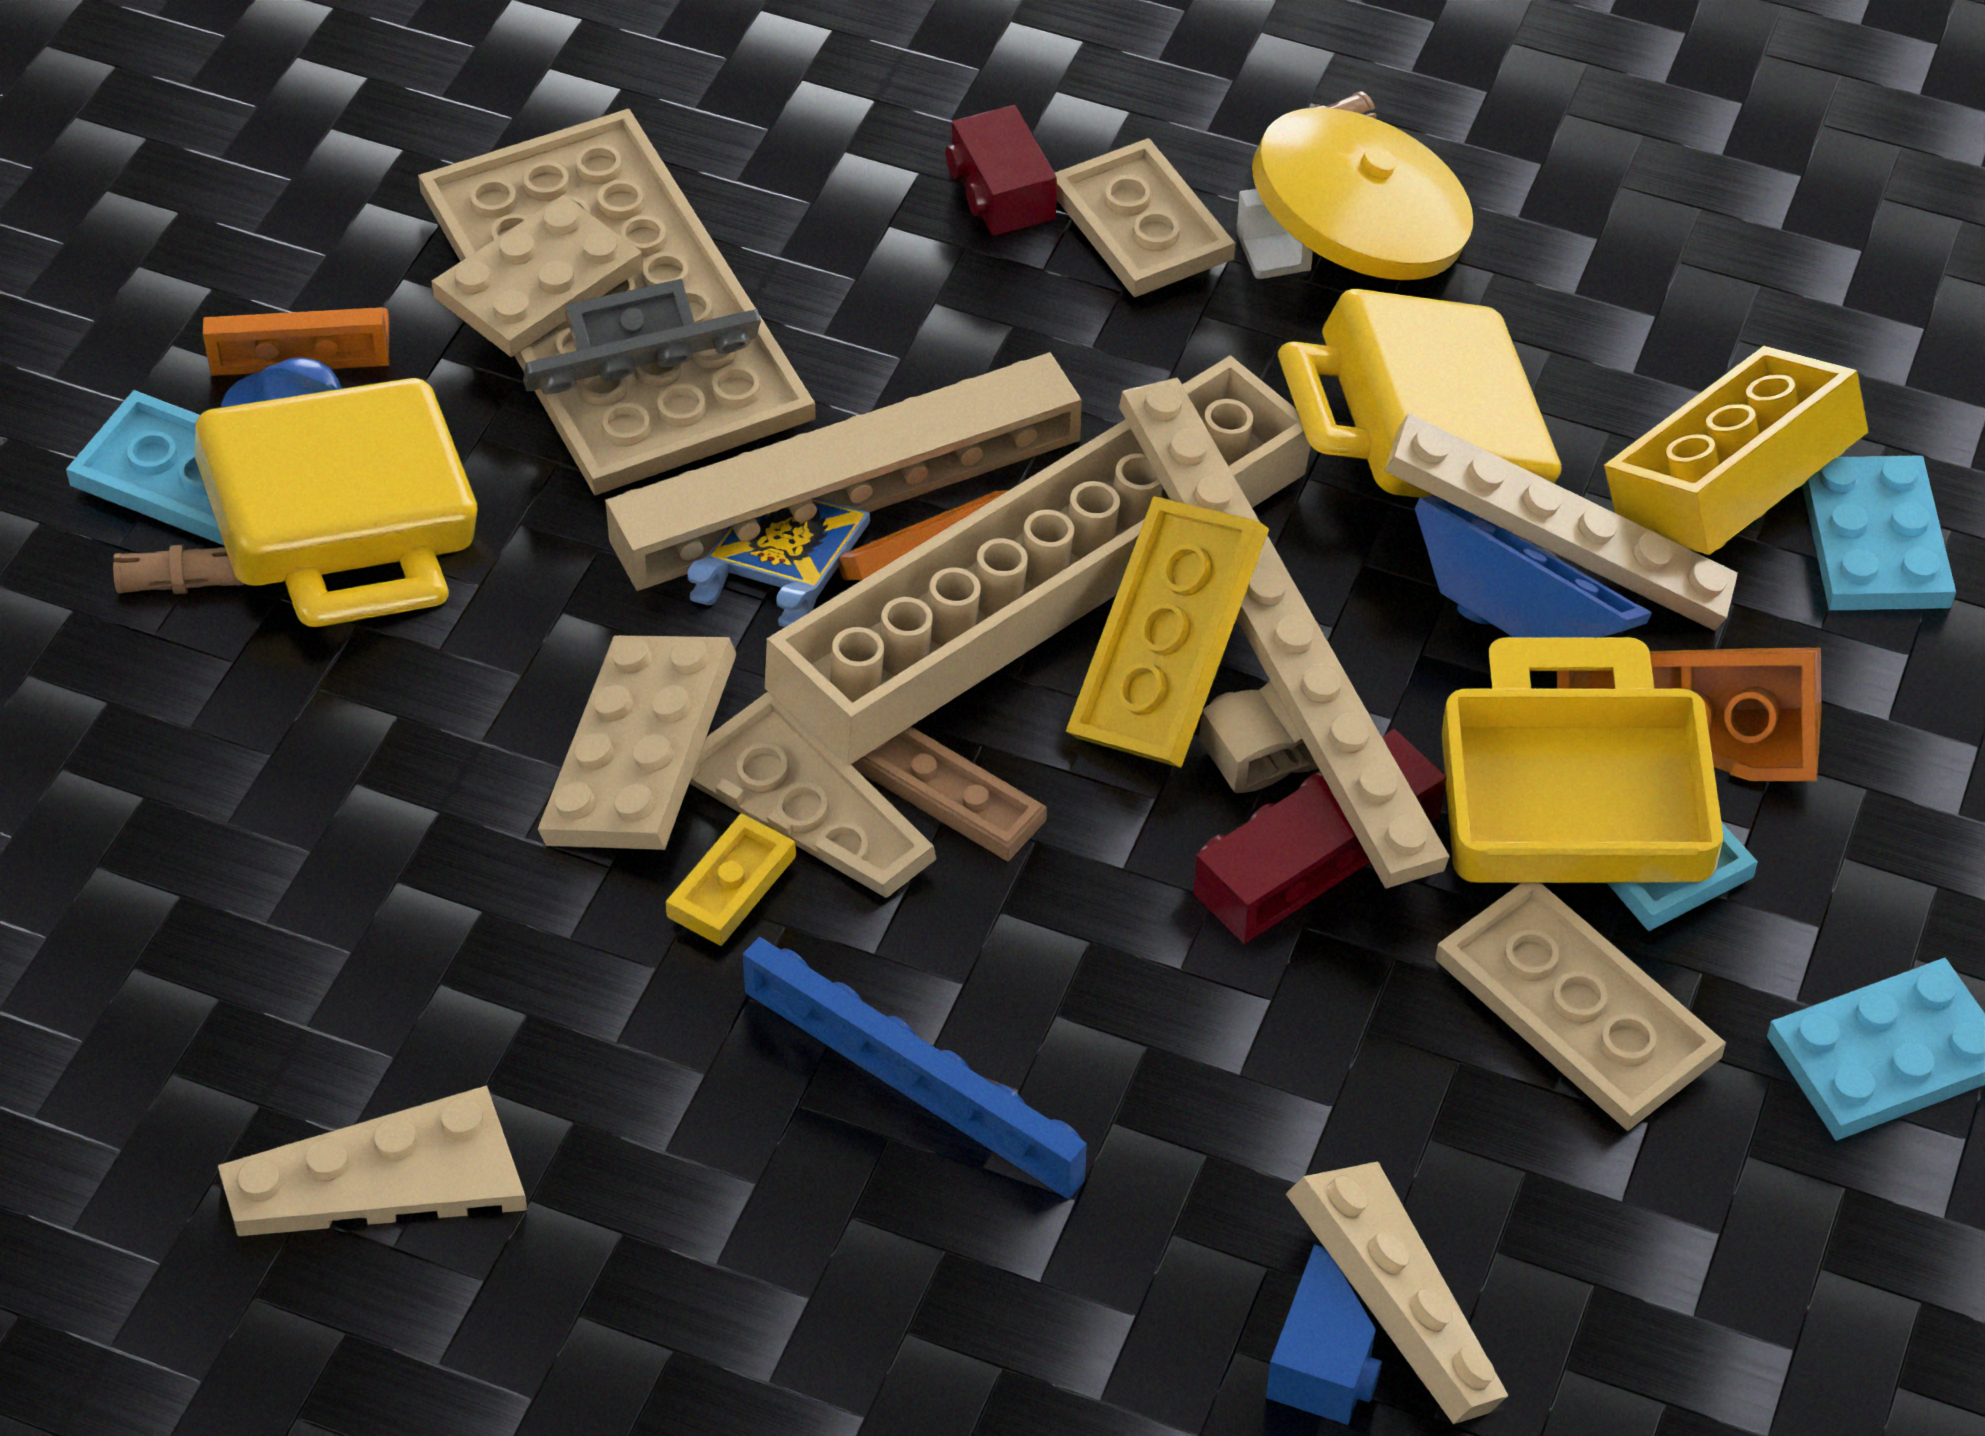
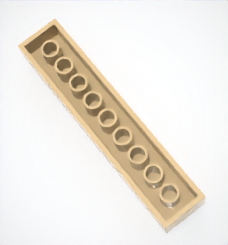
M1231 355L1182 384L1252 508L1305 475L1311 445L1306 439L1296 408ZM1126 419L767 638L765 689L844 764L849 766L1117 595L1153 496L1170 500Z

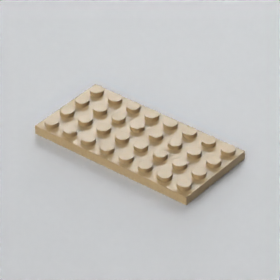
M630 109L418 175L421 193L460 261H463L562 195H566L642 251L643 269L603 296L682 278L695 323L755 309ZM761 316V323L756 338L750 340L751 343L747 347L735 352L719 354L713 348L693 353V357L689 361L676 366L660 367L658 362L636 366L632 374L616 380H601L600 375L577 380L575 387L556 394H544L542 389L534 390L594 495L816 419L814 400ZM568 320L514 355L523 371H525V364L527 362L576 351Z

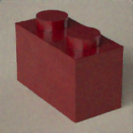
M1016 105L952 121V145L947 146L945 149L948 169L954 179L961 178L966 187V197L972 214L974 216H982L992 236L1056 219L1057 176Z

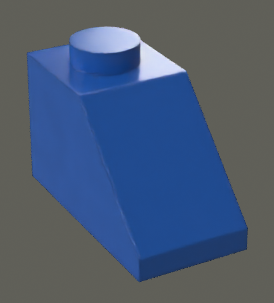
M1314 1244L1270 1361L1266 1398L1349 1425L1357 1399L1370 1403L1378 1382L1382 1361L1371 1357L1376 1329L1339 1266L1324 1247Z

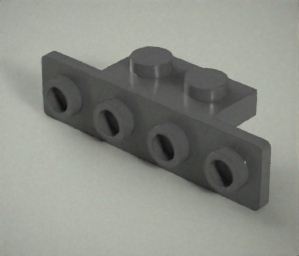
M682 278L566 305L565 313L576 351L527 362L525 364L523 380L527 391L542 389L544 394H556L575 387L577 380L600 375L601 380L605 381L616 380L632 374L636 366L658 362L660 367L676 366L689 361L693 357V353L713 348L719 354L735 352L747 347L751 343L750 340L756 338L761 319L758 310L754 309L695 323Z

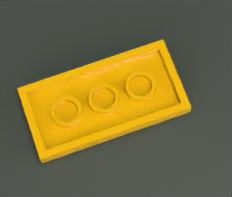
M1153 496L1068 723L1067 733L1080 740L1176 767H1182L1269 528L1258 520Z

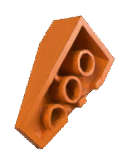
M1821 648L1650 651L1654 689H1688L1697 693L1703 699L1714 768L1749 781H1817L1821 724ZM1557 671V689H1615L1613 671Z

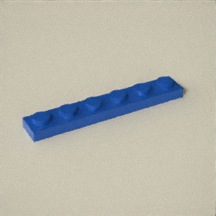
M759 936L743 953L746 994L1068 1200L1085 1181L1087 1143L1081 1140L1077 1132L1068 1124L1060 1120H1049L1027 1106L1023 1099L1011 1088L1001 1084H992L970 1070L967 1063L954 1052L949 1050L940 1051L916 1036L912 1028L900 1018L895 1016L886 1017L864 1003L859 995L848 985L841 982L832 983L813 971L794 951L789 949L780 950Z

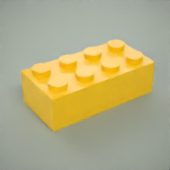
M1763 346L1604 464L1615 513L1681 546L1710 555L1723 547L1728 540L1754 520L1762 517L1768 509L1794 489L1802 486L1807 479L1833 459L1841 456L1847 448L1868 433L1857 370Z

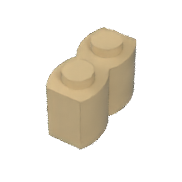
M1270 680L1260 690L1224 693L1216 697L1202 710L1199 740L1235 793H1247L1268 787L1280 781L1291 772L1302 773L1318 769L1316 762Z

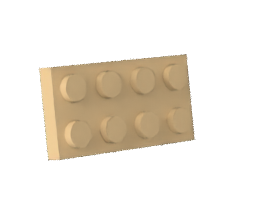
M613 637L538 827V831L546 846L665 850L737 655L729 637Z
M1542 883L1519 884L1437 945L1435 960L1627 1131L1723 1056L1726 1045L1724 1040Z

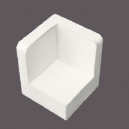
M1257 189L1240 191L1236 233L1255 278L1264 279L1310 271L1313 250L1294 238L1279 224L1264 205Z

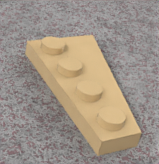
M766 692L706 737L689 782L691 785L739 813L794 840L795 845L883 897H889L937 859L934 846L852 765L847 766L769 692Z
M487 1085L218 1165L238 1236L325 1229L331 1226L333 1220L366 1218L368 1225L396 1222L397 1214L437 1211L438 1218L468 1216V1208L496 1205L502 1206V1212L527 1210L525 1193Z
M1379 1162L1303 1176L1286 1193L1287 1197L1453 1424L1491 1413L1509 1396Z

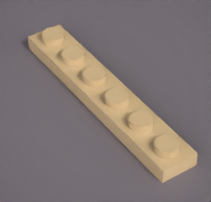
M1410 413L1407 414L1398 427L1384 471L1714 631L1727 618L1737 572Z

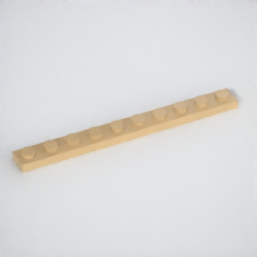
M1178 377L1122 391L1119 408L1170 500L1258 520ZM1267 535L1236 620L1385 889L1444 872L1449 854Z

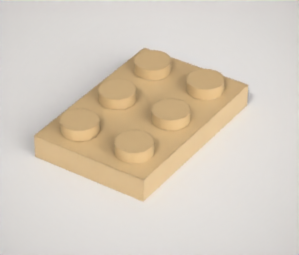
M1149 138L1055 173L1057 176V201L1134 298L1234 260L1235 242Z
M562 195L432 280L433 295L436 300L512 357L567 320L565 313L566 305L602 297L642 270V251L566 195Z

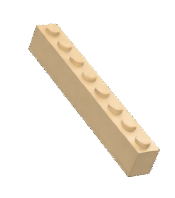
M1051 352L1025 361H1019L1010 366L974 378L964 379L956 384L917 397H910L902 402L863 415H856L848 420L808 433H802L793 438L751 452H745L736 457L697 470L687 471L679 476L640 489L630 490L622 495L607 499L605 502L609 541L636 591L688 574V569L692 563L705 558L729 526H732L739 540L749 541L754 539L760 532V526L755 519L756 517L788 507L797 522H806L813 518L817 512L812 498H819L866 512H872L1080 441L1082 399Z

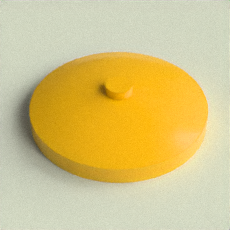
M1307 108L1292 111L1276 119L1268 127L1255 152L1252 165L1255 187L1272 216L1286 231L1306 247L1345 268L1374 277L1394 280H1416L1431 277L1445 271L1457 260L1471 235L1473 228L1472 207L1463 186L1450 168L1422 143L1405 132L1375 118L1334 108Z

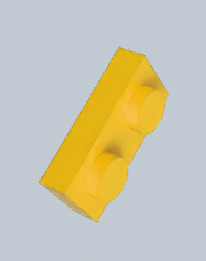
M741 813L666 900L667 917L722 946L795 859V841Z

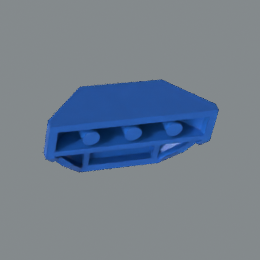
M1435 495L1421 497L1415 507L1440 593L1458 603V612L1466 618L1480 624L1488 625L1491 623L1508 633V638H1601L1646 624L1652 614L1649 610L1631 602L1530 541Z

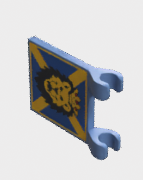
M812 498L817 512L813 518L806 522H797L789 508L786 507L756 517L755 519L760 526V532L752 540H739L732 526H729L705 558L694 561L689 567L688 580L696 583L694 590L690 592V600L705 605H713L722 592L728 573L782 587L777 594L776 601L777 606L784 608V612L779 617L778 622L779 626L787 627L813 610L817 597L840 566L839 557L851 550L870 523V512L819 498Z

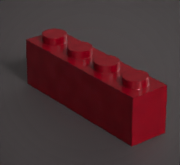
M1394 728L1383 735L1382 738L1431 823L1441 815L1446 776ZM1317 772L1308 777L1297 791L1277 804L1268 803L1259 808L1247 823L1226 836L1218 835L1210 839L1201 848L1199 853L1196 854L1193 894L1243 944H1246L1370 863V860L1322 773Z

